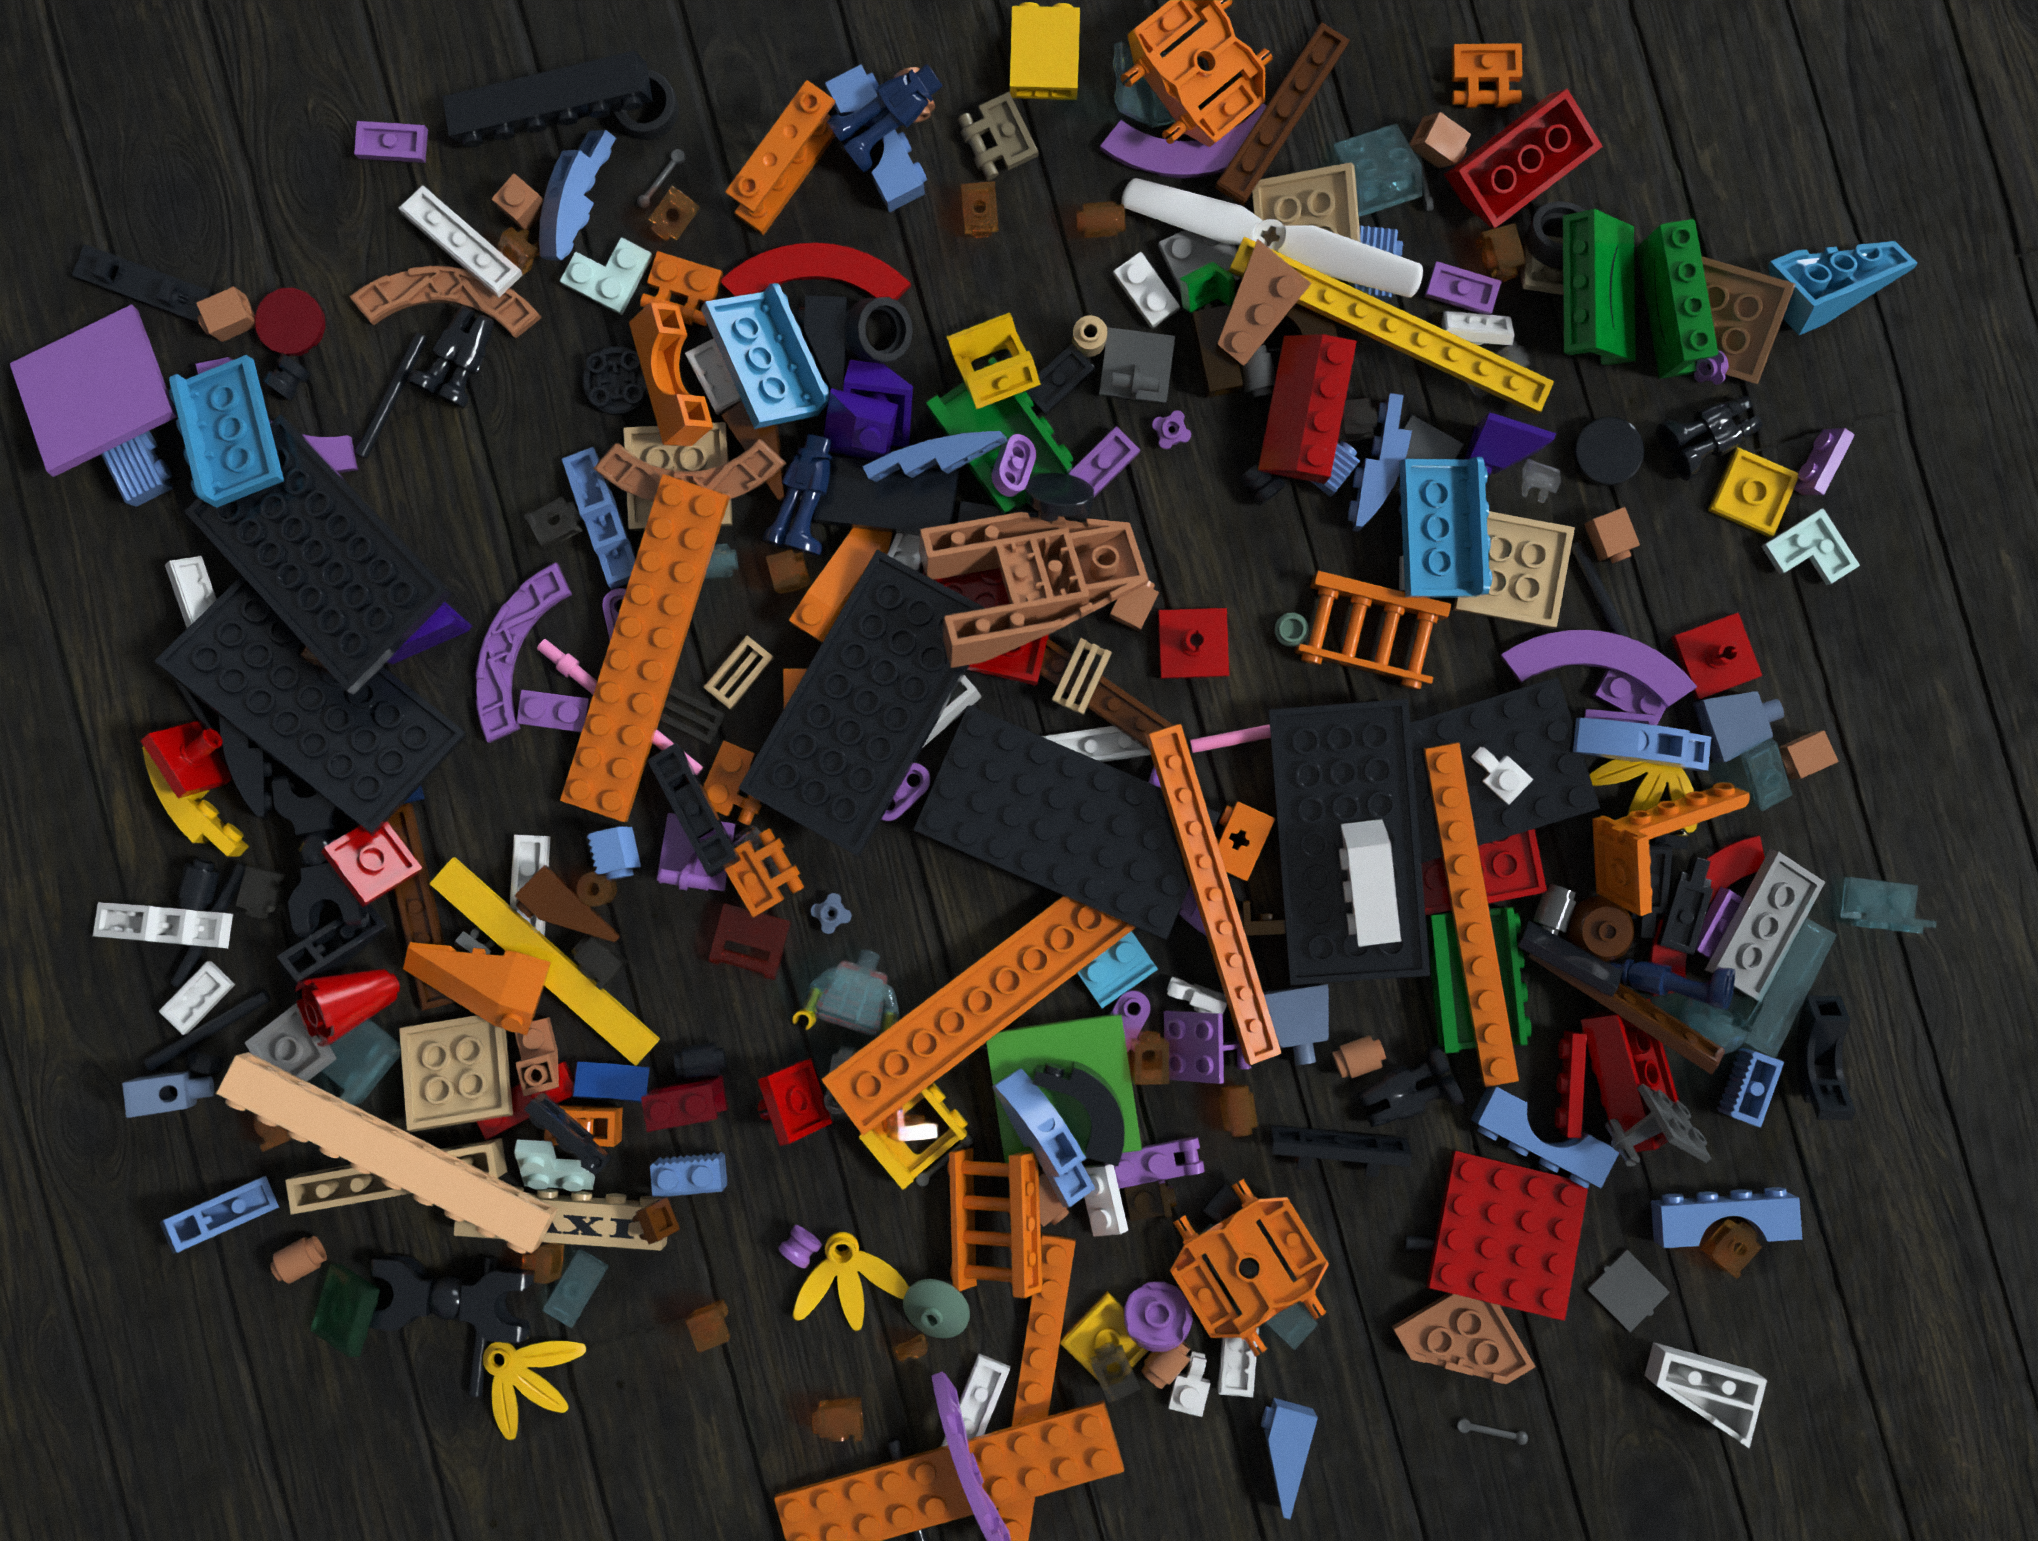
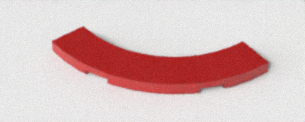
M799 243L763 252L737 266L720 280L721 284L734 297L761 293L766 290L769 284L778 283L781 285L782 283L798 279L837 280L850 284L873 298L889 297L898 300L911 287V283L897 270L872 255L850 247L827 243Z
M1753 836L1726 845L1706 858V860L1711 861L1706 875L1707 879L1712 880L1710 888L1713 889L1710 902L1716 897L1720 887L1726 888L1735 881L1758 872L1765 859L1760 836ZM1671 892L1670 895L1668 896V904H1669V900H1670V897H1671L1672 892ZM1664 914L1663 920L1657 919L1655 938L1652 940L1648 962L1672 966L1673 973L1686 978L1687 953L1657 945L1665 917ZM1650 993L1651 996H1659L1657 994Z

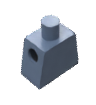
M1757 691L1693 702L1703 735L1711 736L1710 755L1714 764L1730 761L1773 737L1769 723L1784 718V710L1780 701L1774 699L1762 703Z
M1316 983L1263 992L1280 1048L1293 1046L1296 1065L1315 1063L1313 1043L1327 1041L1329 1037L1328 984Z
M193 1070L138 1077L122 1083L126 1118L187 1109L196 1105L198 1098L214 1096L212 1077L194 1078ZM172 1086L177 1089V1097L172 1093Z

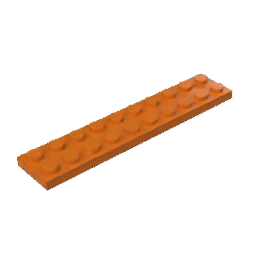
M662 474L560 801L622 822L628 821L730 496Z
M1063 896L821 1080L864 1136L1136 927Z
M1104 1400L967 1439L969 1452L974 1454L984 1480L982 1488L993 1501L996 1508L1124 1472V1465ZM948 1445L782 1492L774 1497L786 1541H882L974 1515L959 1479Z

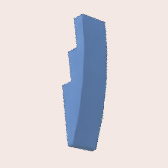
M1001 431L951 435L927 440L894 451L864 465L863 468L868 478L875 482L901 468L905 475L913 478L939 464L942 471L949 474L1008 440Z
M591 447L565 457L562 461L580 516L585 521L607 584L613 590L628 584L636 555L608 480L593 469L600 460L595 448Z

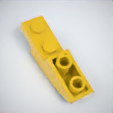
M143 746L145 764L151 783L159 800L178 828L192 843H207L210 840L227 857H240L249 847L242 840L244 837L242 832L230 823L225 824L217 817L219 811L206 800L200 801L210 790L178 799Z

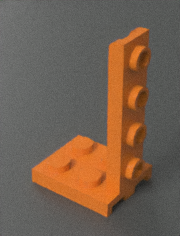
M1721 782L1714 784L1713 788L1701 792H1689L1685 797L1674 801H1662L1656 807L1647 810L1632 811L1629 813V816L1613 820L1605 815L1594 818L1596 893L1639 916L1652 913L1649 839L1744 808L1750 800L1749 792L1736 788L1732 783Z

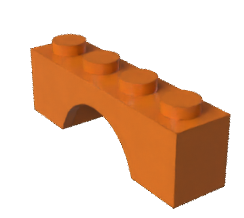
M650 302L629 322L662 443L663 445L692 446L713 428L705 396L689 394L681 380L679 360L687 333L679 305Z

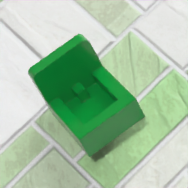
M1212 261L1181 277L1182 306L1191 313L1216 299L1221 300L1228 306L1232 305L1235 299L1236 288L1233 275Z

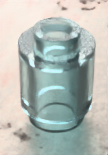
M728 543L715 544L704 580L732 577L733 570L738 569L736 549L730 550Z

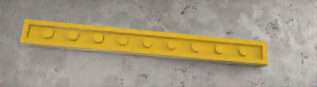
M1246 237L1242 239L1228 270L1229 272L1243 277L1253 252L1255 241ZM1272 250L1311 282V285L1296 302L1297 304L1537 415L1542 411L1554 383L1553 380Z

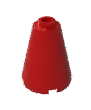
M385 969L311 978L300 981L296 985L295 992L302 990L303 998L296 1002L308 1034L311 1037L318 1035L322 1041L316 1044L320 1047H326L396 1001L397 993L400 992V985L397 977L393 973L389 974Z

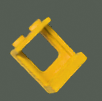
M1010 312L947 336L955 364L976 410L1041 385L1030 351L1025 350L1016 332ZM1001 349L1009 350L1012 356L977 371H974L971 365L973 360Z
M934 1082L864 1136L861 1133L859 1135L862 1142L902 1190L910 1185L917 1175L959 1140L962 1141L967 1136V1131L964 1127L968 1123L956 1109L950 1111L942 1102L946 1097ZM926 1098L950 1129L922 1153L916 1154L894 1130L893 1125L920 1100Z

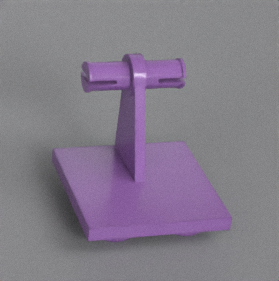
M668 813L657 875L659 883L677 885L680 890L686 891L688 887L706 891L708 889L725 891L728 876L726 871L723 870L714 877L708 876L676 814ZM722 822L733 843L736 824ZM715 829L701 837V839L706 840L716 834Z
M1164 1011L1166 1080L1224 1083L1223 1051L1237 1049V1069H1251V1065L1245 1063L1238 1036L1236 1041L1223 1042V1013Z

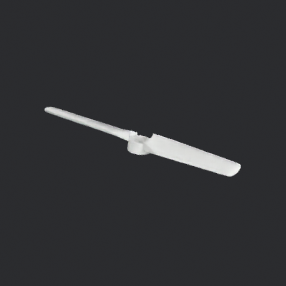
M1133 178L1127 184L1122 195L1121 203L1126 209L1224 244L1240 245L1242 239L1246 237L1255 242L1258 238L1267 246L1263 235L1270 234L1272 229L1276 230V235L1280 239L1278 242L1273 241L1270 246H1267L1268 248L1332 278L1408 298L1415 295L1421 284L1423 268L1420 263L1313 225L1284 226L1276 219L1263 221L1241 205L1138 178Z

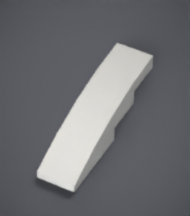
M98 902L93 936L228 948L233 914Z

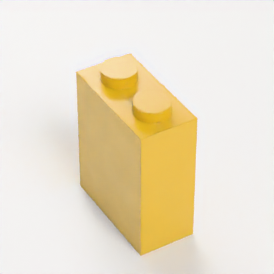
M1024 2L1019 6H1012L1010 94L1012 98L1077 100L1080 8L1073 7L1067 3H1058L1053 5V7H1040L1033 2Z

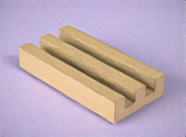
M747 635L704 688L725 706L732 709L774 657ZM749 646L754 650L720 691H718L715 686ZM761 655L763 657L762 660L728 699L725 695L755 659Z
M1080 638L1052 701L1084 715L1112 652ZM1085 649L1089 651V654L1066 700L1062 698V695ZM1095 656H1101L1100 663L1081 704H1075L1074 701Z

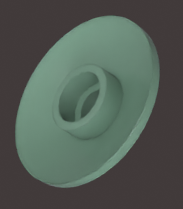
M936 1279L920 1280L912 1284L904 1296L903 1307L908 1320L914 1327L926 1335L936 1338H951L963 1332L969 1322L970 1309L966 1299L955 1287L946 1282Z

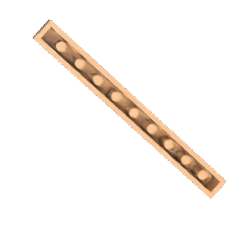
M249 1052L235 1056L216 1093L226 1098L225 1103L230 1107L241 1111L248 1109L258 1114L256 1118L260 1122L273 1127L279 1125L289 1130L288 1135L293 1139L301 1142H308L309 1140L319 1145V1151L332 1158H339L340 1156L350 1161V1166L356 1171L364 1174L372 1172L382 1177V1183L396 1190L403 1188L413 1193V1198L419 1203L427 1206L435 1204L445 1209L444 1214L449 1218L459 1222H463L465 1219L476 1225L475 1229L479 1233L491 1238L498 1236L508 1241L507 1246L516 1252L523 1254L527 1251L530 1253L534 1252L540 1246L558 1211L557 1208Z

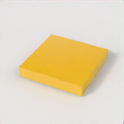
M1737 447L1732 452L1708 511L1767 537H1772L1777 530L1798 481V473Z
M1108 1291L1060 1340V1344L1108 1391L1149 1351L1139 1347L1129 1337L1124 1326V1307Z

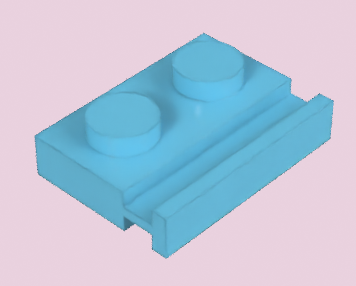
M1131 931L1077 973L1101 1008H1104L1158 969Z

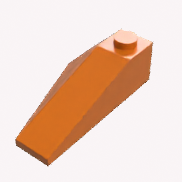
M853 528L809 588L789 621L797 628L823 643L876 550L888 554L893 532Z
M410 942L403 969L490 1024L510 1032L527 1035L541 998L551 962L514 951H505L504 955L500 956L486 954L485 949L473 948L472 953L456 952L454 948L446 945Z

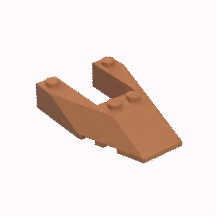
M1018 512L920 529L919 554L924 573L927 577L934 580L1000 568L1010 602L1009 605L944 616L943 642L951 668L988 661L1050 634L1146 585L1149 580L1131 525L1128 522L1087 518L1086 522L1067 521L1062 516H1059L1056 521L1049 522L1037 517H1029L1027 512Z

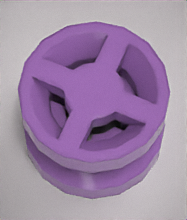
M795 1225L790 1231L791 1237L788 1241H783L778 1249L789 1261L801 1268H806L810 1262V1255L813 1252H818L822 1244L812 1233L801 1226Z

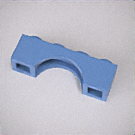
M862 65L825 82L827 93L835 99L834 107L838 115L842 117L858 111L876 98L877 93H879V85L873 73L867 75ZM887 109L865 123L864 126L872 127L889 110ZM896 130L891 131L881 139L884 144L883 155L877 167L872 171L874 184L889 212L924 195L923 182L927 181L920 163L916 162L913 164L908 155V152L912 151L905 134L903 132L897 134Z
M1496 1086L1486 1088L1471 1118L1472 1121L1480 1125L1477 1129L1478 1132L1495 1141L1498 1135L1510 1140L1507 1147L1524 1156H1527L1529 1151L1541 1157L1538 1162L1539 1164L1556 1173L1560 1167L1571 1172L1569 1179L1587 1189L1590 1183L1602 1188L1619 1154L1613 1147L1582 1132L1581 1138H1570L1563 1142L1549 1143L1541 1141L1535 1136L1529 1126L1527 1102Z
M1780 1187L1765 1188V1194H1752L1751 1190L1744 1189L1730 1191L1731 1196H1718L1716 1192L1696 1193V1198L1686 1199L1683 1198L1682 1194L1662 1195V1200L1651 1201L1654 1242L1663 1248L1699 1246L1705 1230L1716 1220L1727 1216L1745 1218L1751 1225L1755 1235L1767 1242L1802 1240L1799 1197L1788 1193L1786 1188Z

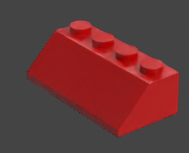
M1564 89L1549 94L1444 175L1460 201L1488 226L1495 229L1603 146L1569 90Z
M1324 334L1283 337L1258 471L1323 484L1329 480L1332 473L1357 341Z
M1610 1009L1596 1012L1581 1020L1582 1033L1587 1034L1586 1043L1592 1059V1070L1597 1077L1601 1091V1102L1606 1109L1609 1120L1618 1119L1623 1130L1626 1132L1651 1113L1637 1088L1641 1084L1648 1086L1654 1091L1661 1090L1673 1102L1679 1101L1663 1043ZM1662 1132L1633 1147L1636 1152L1656 1150L1666 1144L1668 1140Z

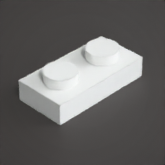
M1142 252L1113 271L1114 277L1151 329L1179 310V304Z
M1107 1163L1084 1166L1096 1188L1084 1197L1093 1236L1117 1235L1128 1231L1114 1166Z

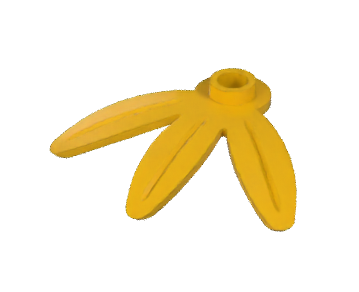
M1614 759L1590 774L1592 785L1601 786L1624 782L1647 772V775L1635 792L1627 816L1632 811L1656 807L1663 794L1666 782L1668 783L1671 801L1683 798L1689 792H1694L1685 771L1677 767ZM1697 824L1685 827L1684 830L1692 833L1695 831Z
M838 1232L831 1235L826 1241L825 1254L827 1258L822 1260L813 1269L799 1290L792 1316L797 1321L804 1319L818 1305L828 1291L834 1277L837 1276L839 1298L844 1314L851 1328L859 1331L863 1326L864 1294L858 1271L879 1288L901 1299H904L909 1286L891 1265L874 1255L859 1251V1243L852 1234ZM845 1244L848 1248L845 1251H839L836 1249V1246Z
M547 1341L516 1350L510 1343L494 1342L486 1348L483 1355V1364L485 1369L491 1375H494L492 1384L493 1413L496 1423L506 1439H515L518 1430V1405L513 1385L530 1401L545 1409L564 1413L568 1410V1404L559 1391L543 1377L528 1369V1367H549L574 1360L586 1352L584 1344L572 1341ZM495 1354L503 1355V1365L496 1364L494 1360Z

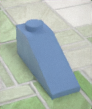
M264 1176L160 1222V1225L174 1254L272 1211L279 1206L267 1177Z
M1273 1398L1271 1408L1265 1407L1261 1427L1265 1428L1264 1432L1279 1507L1283 1517L1291 1519L1318 1417L1313 1408Z

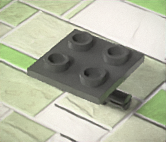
M1108 327L1099 395L1166 404L1175 336Z
M1644 1084L1637 1088L1651 1113L1626 1132L1623 1130L1618 1119L1609 1120L1610 1123L1607 1122L1605 1124L1612 1137L1611 1144L1614 1150L1621 1153L1627 1166L1636 1165L1635 1162H1640V1157L1637 1155L1633 1147L1634 1145L1662 1132L1668 1142L1707 1163L1712 1159L1704 1147L1707 1145L1705 1137L1688 1120L1691 1118L1688 1109L1680 1101L1673 1102L1661 1090L1654 1091Z

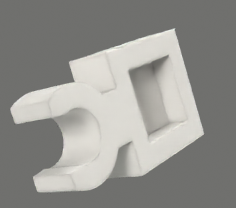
M1171 977L1167 988V995L1189 1001L1197 1012L1224 1013L1227 1005L1225 994L1195 983L1191 985L1179 978Z

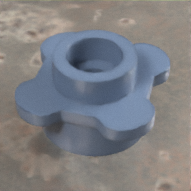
M836 893L829 894L827 900L821 904H814L811 908L812 916L818 918L822 924V931L827 934L833 933L835 928L841 923H848L852 917L850 910L845 909L841 903L840 895ZM830 910H833L835 913L833 917L828 915Z

